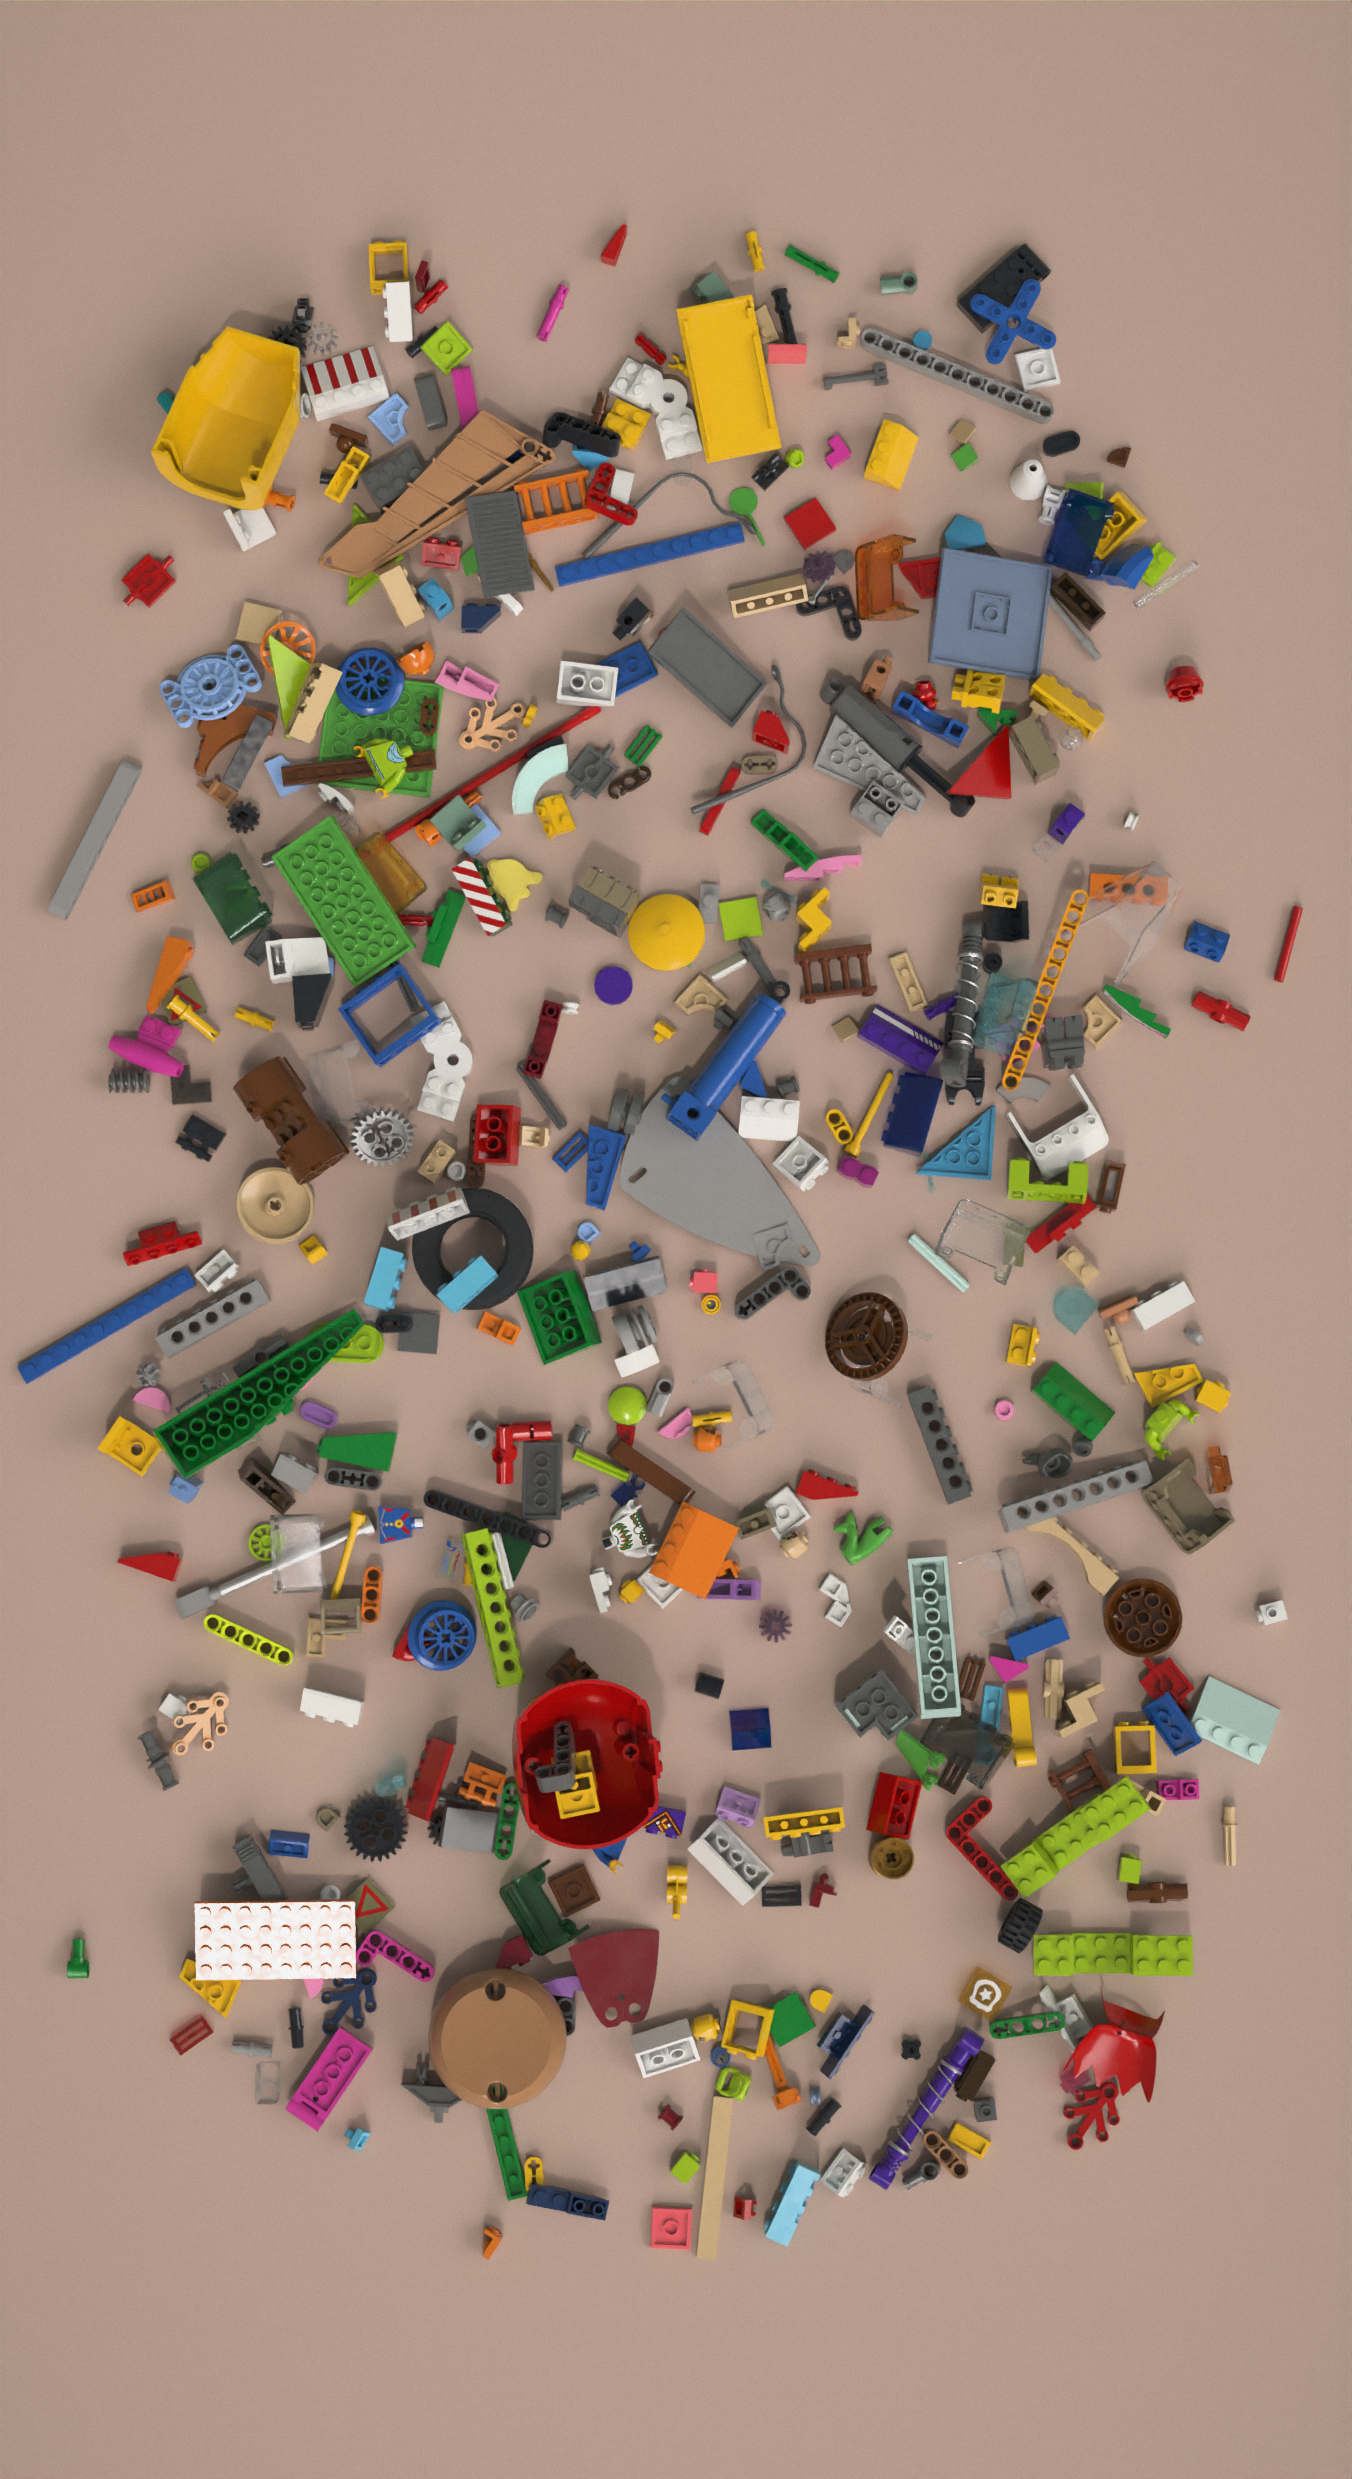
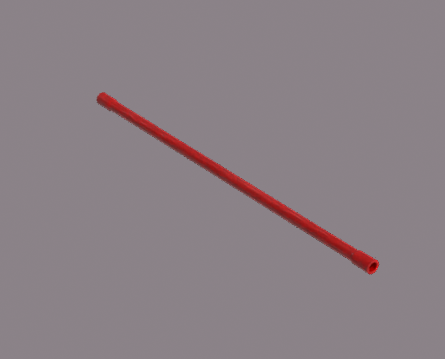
M599 706L586 707L574 717L358 850L357 854L361 860L422 823L425 819L435 815L456 795L462 798L526 758L528 751L559 735L565 734L582 722L599 714L601 709Z

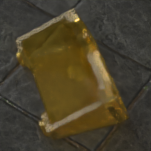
M374 832L355 848L397 916L427 890L425 882L380 832Z

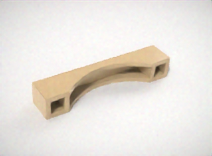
M1038 1502L1035 1503L1036 1509L1042 1512L1043 1507ZM1020 1509L1017 1514L1020 1517H1025L1024 1510ZM1055 1517L1024 1527L1027 1531L1049 1534L1068 1545L1080 1560L1087 1583L1101 1596H1104L1119 1579L1116 1575L1118 1572L1112 1566L1108 1565L1106 1567L1101 1562L1103 1559L1097 1553L1093 1552L1091 1554L1086 1549L1088 1546L1082 1540L1078 1539L1076 1541L1071 1536L1073 1533L1067 1527L1063 1526L1061 1528L1056 1523L1058 1520Z

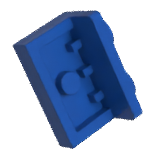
M1194 921L1184 950L1219 963L1226 951L1230 935Z

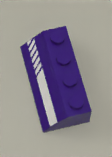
M878 1004L858 1035L859 1039L923 1076L926 1075L944 1044L942 1041Z

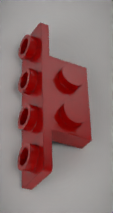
M1088 1195L1085 1204L1070 1203L1025 1238V1242L1037 1254L1054 1240L1059 1242L1066 1236L1065 1232L1069 1228L1074 1230L1082 1224L1080 1220L1092 1212L1096 1205Z
M176 1221L139 1231L141 1247L123 1252V1257L127 1266L137 1265L141 1262L202 1245V1240L198 1231L179 1235Z

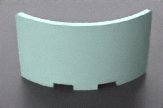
M567 744L556 745L539 752L522 768L513 788L512 807L514 815L533 813L534 800L541 786L553 777L566 774L569 771Z

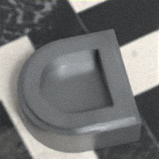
M846 550L840 551L831 559V562L844 575L853 567L855 561L853 554Z

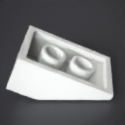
M561 661L556 704L614 706L618 668Z

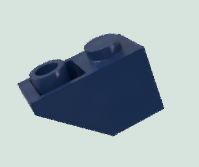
M467 603L466 606H462V633L481 634L501 616V608L496 604L478 606L475 603Z

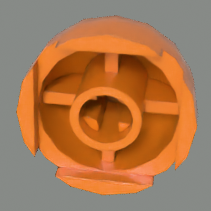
M426 640V642L423 641L407 650L405 656H398L396 662L403 672L409 675L420 674V676H423L430 671L429 667L434 662V650L430 642Z

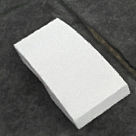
M616 469L610 497L628 505L634 473ZM612 505L607 506L609 509L616 510Z
M320 783L318 785L320 790L318 794L324 802L328 800L332 804L338 800L336 804L342 812L346 810L348 814L355 810L350 801L341 793L325 784Z
M652 1343L647 1347L639 1348L638 1351L629 1355L617 1357L614 1361L621 1377H625L659 1363L660 1359Z

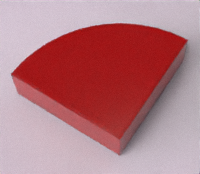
M617 1424L616 1429L620 1439L626 1444L633 1446L636 1427Z

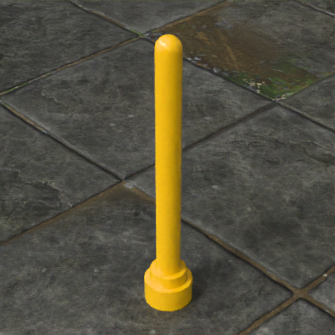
M892 1072L886 1073L853 1142L851 1141L850 1144H847L844 1152L848 1155L858 1158L861 1152L860 1143L893 1078Z
M351 1510L349 1517L351 1527L331 1592V1600L338 1599L358 1528L365 1521L366 1514L361 1511Z

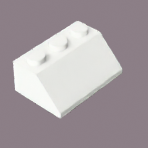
M742 1096L738 1135L741 1138L793 1142L797 1138L800 1101Z
M305 1687L303 1689L300 1711L304 1712V1716L315 1718L316 1715L323 1716L324 1721L332 1723L335 1720L343 1721L342 1725L353 1728L354 1724L359 1725L365 1701Z
M687 2018L630 2036L643 2078L700 2060Z

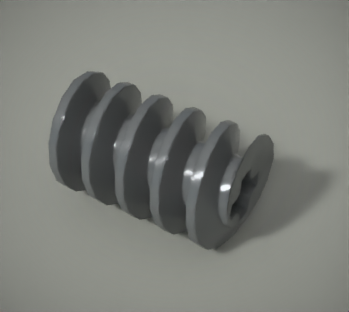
M112 1069L109 1074V1093L112 1092V1089H114L115 1093H119L120 1089H122L123 1093H127L128 1088L131 1093H134L136 1088L138 1093H142L144 1088L146 1093H149L150 1076L146 1073L145 1069L142 1070L141 1074H139L138 1069H135L134 1074H131L130 1069H127L126 1074H123L122 1069H119L118 1074Z

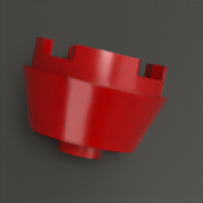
M1180 666L1169 672L1165 690L1170 699L1177 698L1179 702H1188L1194 700L1195 695L1202 694L1204 683L1194 667Z

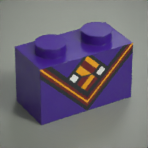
M658 1806L657 1811L652 1812V1817L642 1827L646 1828L647 1833L657 1834L660 1831L664 1832L666 1837L676 1839L677 1835H682L686 1812Z

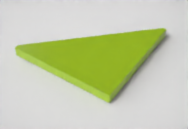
M355 504L352 506L351 529L355 525L371 522ZM400 554L384 565L392 561L399 564L404 559V556ZM373 571L362 578L349 575V607L380 581Z
M268 635L266 638L269 644V654L274 671L281 720L285 731L311 664Z

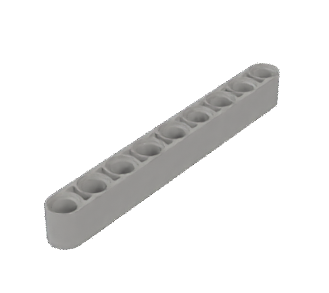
M125 759L119 765L50 902L48 912L64 920H67L140 777L142 767Z

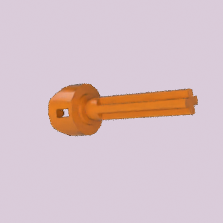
M474 791L463 801L471 808L479 803L482 797L477 791ZM425 819L414 829L419 839L428 842L430 847H433L442 840L440 832L428 819Z
M769 2035L765 2056L778 2090L772 2096L776 2109L780 2110L788 2107V2105L801 2102V2097L797 2087H788Z

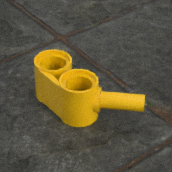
M668 1865L667 1903L673 1905L672 1917L679 1919L681 1904L687 1903V1865Z

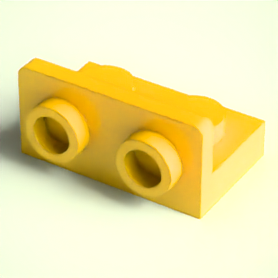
M1012 1325L1006 1363L1027 1367L1031 1366V1363H1035L1036 1351H1033L1034 1344H1038L1040 1337L1037 1327Z

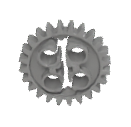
M380 1107L379 1112L372 1108V1114L366 1111L365 1118L359 1116L360 1123L354 1122L355 1128L351 1129L352 1136H350L352 1149H355V1155H359L361 1161L366 1158V1164L373 1161L374 1167L377 1166L378 1162L384 1167L385 1162H388L392 1166V1160L398 1163L399 1156L405 1158L404 1151L410 1152L409 1146L413 1145L412 1139L414 1138L413 1128L410 1125L409 1119H405L404 1114L399 1115L397 1109L391 1113L390 1107H388L386 1112L383 1111L382 1107ZM376 1119L382 1137L378 1135L375 1127H373L374 1132L371 1136H365L368 1133H372L371 1124ZM385 1123H389L386 1127L382 1126ZM383 1138H386L389 1147H391V1140L393 1138H399L397 1141H392L394 1150H391L388 1155ZM379 1147L382 1148V1149L379 1150V1151H376V1150H375L376 1148H379Z

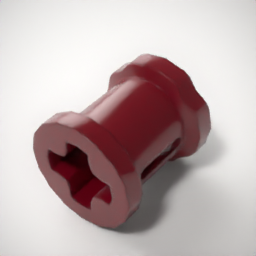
M667 2104L657 2118L664 2120L673 2131L684 2116H679L670 2108L671 2105Z

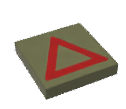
M191 976L176 982L161 1002L167 1019L172 1026L187 1021L185 1019L180 1020L177 1013L172 1009L166 1008L167 1004L176 994L179 995V999L186 1005H191L192 1011L197 1015L207 1012Z
M368 1878L347 1898L355 1899V1923L365 1935L394 1908L392 1903Z

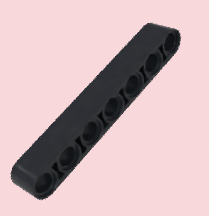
M430 1490L424 1495L423 1500L426 1506L539 1548L548 1547L553 1542L554 1537L551 1531L440 1490ZM432 1493L438 1496L436 1504H432L429 1501V1496ZM449 1500L456 1502V1509L454 1511L450 1510L447 1506ZM468 1506L475 1510L473 1517L466 1515V1508ZM486 1513H490L493 1516L491 1524H487L484 1521ZM504 1520L511 1522L512 1526L509 1531L504 1530L502 1527ZM523 1526L530 1530L528 1537L521 1535L520 1531ZM541 1533H545L548 1536L546 1544H542L539 1541Z

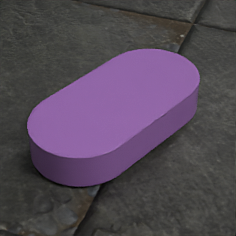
M312 1401L305 1402L300 1407V1415L306 1421L324 1429H331L337 1424L338 1418L336 1413Z

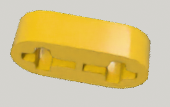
M530 2156L525 2162V2187L527 2192L530 2183L533 2181L532 2177H536L537 2184L544 2185L543 2163L538 2156ZM532 2160H535L536 2164L540 2165L536 2167V2174H532V2167H528Z

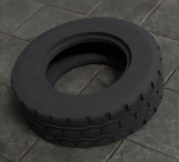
M463 1188L461 1190L470 1213L414 1234L412 1239L413 1262L422 1283L438 1298V1288L445 1282L449 1284L454 1280L453 1275L444 1267L440 1254L441 1242L446 1231L453 1224L465 1218H482L493 1223L502 1232L506 1244L504 1260L496 1271L498 1277L462 1308L464 1310H484L508 1300L525 1282L533 1261L532 1234L526 1219L510 1200L487 1189Z

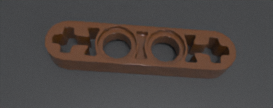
M475 1113L470 1119L467 1182L472 1188H480L485 1181L486 1164L476 1166L471 1162L474 1156L472 1140L475 1137V1132H472L473 1129L475 1130L476 1124L473 1123L476 1120ZM471 1168H482V1172L478 1171V1178H481V1181H478L477 1185L470 1181L471 1178H474L475 1173L470 1171Z

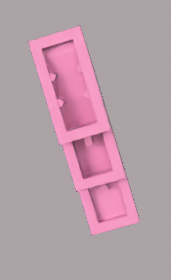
M862 855L838 856L818 860L806 872L798 867L785 873L784 881H822L823 874H842V866H861Z

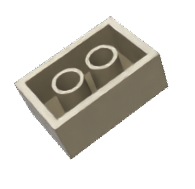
M1030 716L1013 725L1010 729L1009 737L1036 785L1056 775L1060 760L1056 753H1052L1050 749L1051 743L1047 736L1044 737L1041 733L1042 727L1037 719L1034 720L1033 716Z

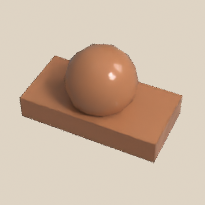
M1128 1295L1099 1308L1097 1312L1099 1317L1103 1319L1112 1315L1115 1323L1123 1325L1131 1317L1128 1308L1139 1302L1136 1296Z

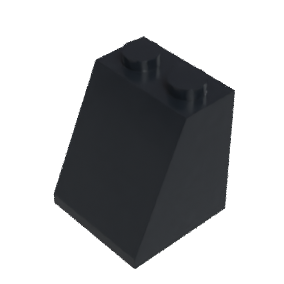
M331 973L292 976L295 1023L298 1028H302V1031H312L314 1027L319 1026L334 986V978Z

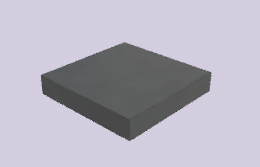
M401 1312L402 1315H407L412 1319L413 1326L410 1331L399 1333L397 1351L437 1354L440 1315ZM406 1321L400 1322V1326L406 1325Z

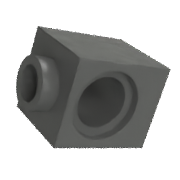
M993 2097L973 2099L977 2123L997 2120Z

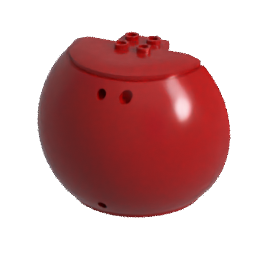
M576 1679L557 1684L543 1691L525 1706L519 1716L515 1718L513 1725L512 1759L520 1807L530 1830H534L542 1838L563 1847L596 1849L618 1843L634 1834L652 1817V1812H656L658 1809L657 1779L661 1778L660 1772H663V1765L658 1756V1753L661 1752L660 1741L652 1735L650 1709L645 1699H641L632 1690L610 1681ZM560 1721L571 1723L575 1737V1753L586 1750L591 1752L598 1787L597 1796L600 1811L561 1819L555 1792L543 1793L538 1788L534 1773L537 1768L552 1764L551 1758L554 1757V1726Z

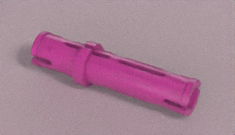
M559 284L553 299H550L549 309L536 335L541 341H548L558 314L564 308L563 303L570 290L564 285Z

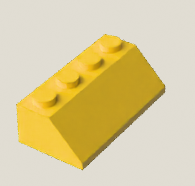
M1043 673L1032 685L1028 696L1090 741L1105 721L1102 712L1097 709L1093 710L1083 698L1075 697L1068 687L1059 685L1052 675Z

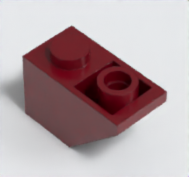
M523 1934L505 1941L495 1968L512 1969L511 1967L516 1964L523 1966L530 1962L529 1958L533 1955Z

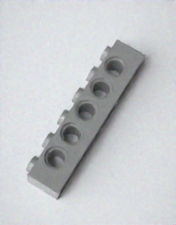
M251 1279L243 1284L244 1287L240 1290L233 1289L226 1293V1298L222 1300L218 1298L210 1302V1307L194 1311L192 1313L193 1316L189 1319L182 1318L175 1322V1327L171 1329L167 1327L159 1331V1336L155 1337L165 1357L170 1359L269 1303L270 1299L258 1279L255 1281ZM249 1293L251 1295L250 1302L242 1303V1295ZM227 1303H233L234 1310L231 1313L224 1311ZM210 1313H216L217 1320L213 1323H209L207 1320V1316ZM194 1322H198L200 1325V1329L196 1333H192L190 1330V1326ZM176 1332H181L183 1335L180 1342H174L173 1340Z

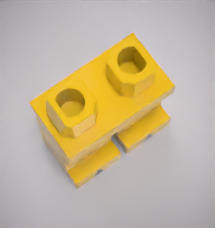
M968 670L967 675L956 674L955 686H953L952 700L962 701L961 707H967L968 705L972 708L979 706L992 708L991 713L999 714L1006 675L984 672L973 673V670Z
M982 873L979 889L981 904L1016 908L1019 877L1001 875L999 885V875Z

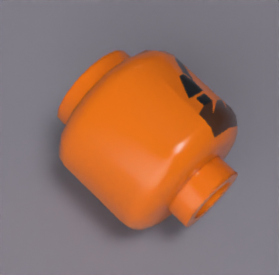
M700 1426L697 1431H694L693 1446H696L698 1451L713 1453L716 1451L717 1446L721 1447L722 1435H719L717 1428Z

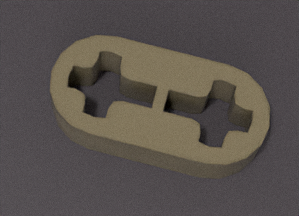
M770 755L748 756L743 759L741 768L747 775L773 774L777 770L778 762L775 757ZM770 760L774 766L768 769L767 766H761V764H767V761ZM748 761H752L753 765L758 764V766H753L752 770H748V767H745Z

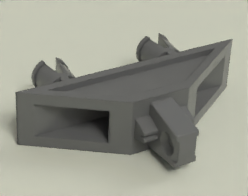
M420 2063L416 2064L415 2082H402L401 2085L428 2105L430 2112H435L434 2123H442L443 2113H448L449 2108L462 2101V2099L452 2093L445 2085L429 2084L427 2082L429 2064H425L423 2074L421 2073Z

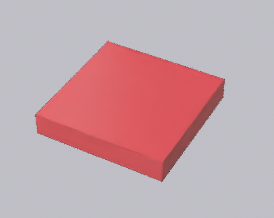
M769 344L767 362L768 364H805L807 345Z
M652 2206L650 2248L690 2250L692 2208Z

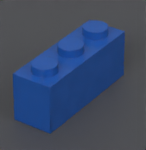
M1053 1615L1045 1618V1623L1038 1625L1036 1622L1026 1626L1027 1630L1020 1633L1019 1630L1009 1633V1638L1005 1639L1013 1660L1018 1661L1069 1640L1070 1637L1062 1618H1056Z

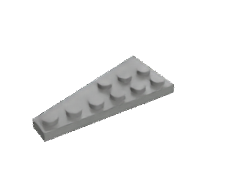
M837 714L835 715L813 768L863 791H866L872 781H875L905 802L902 809L918 815L926 796Z

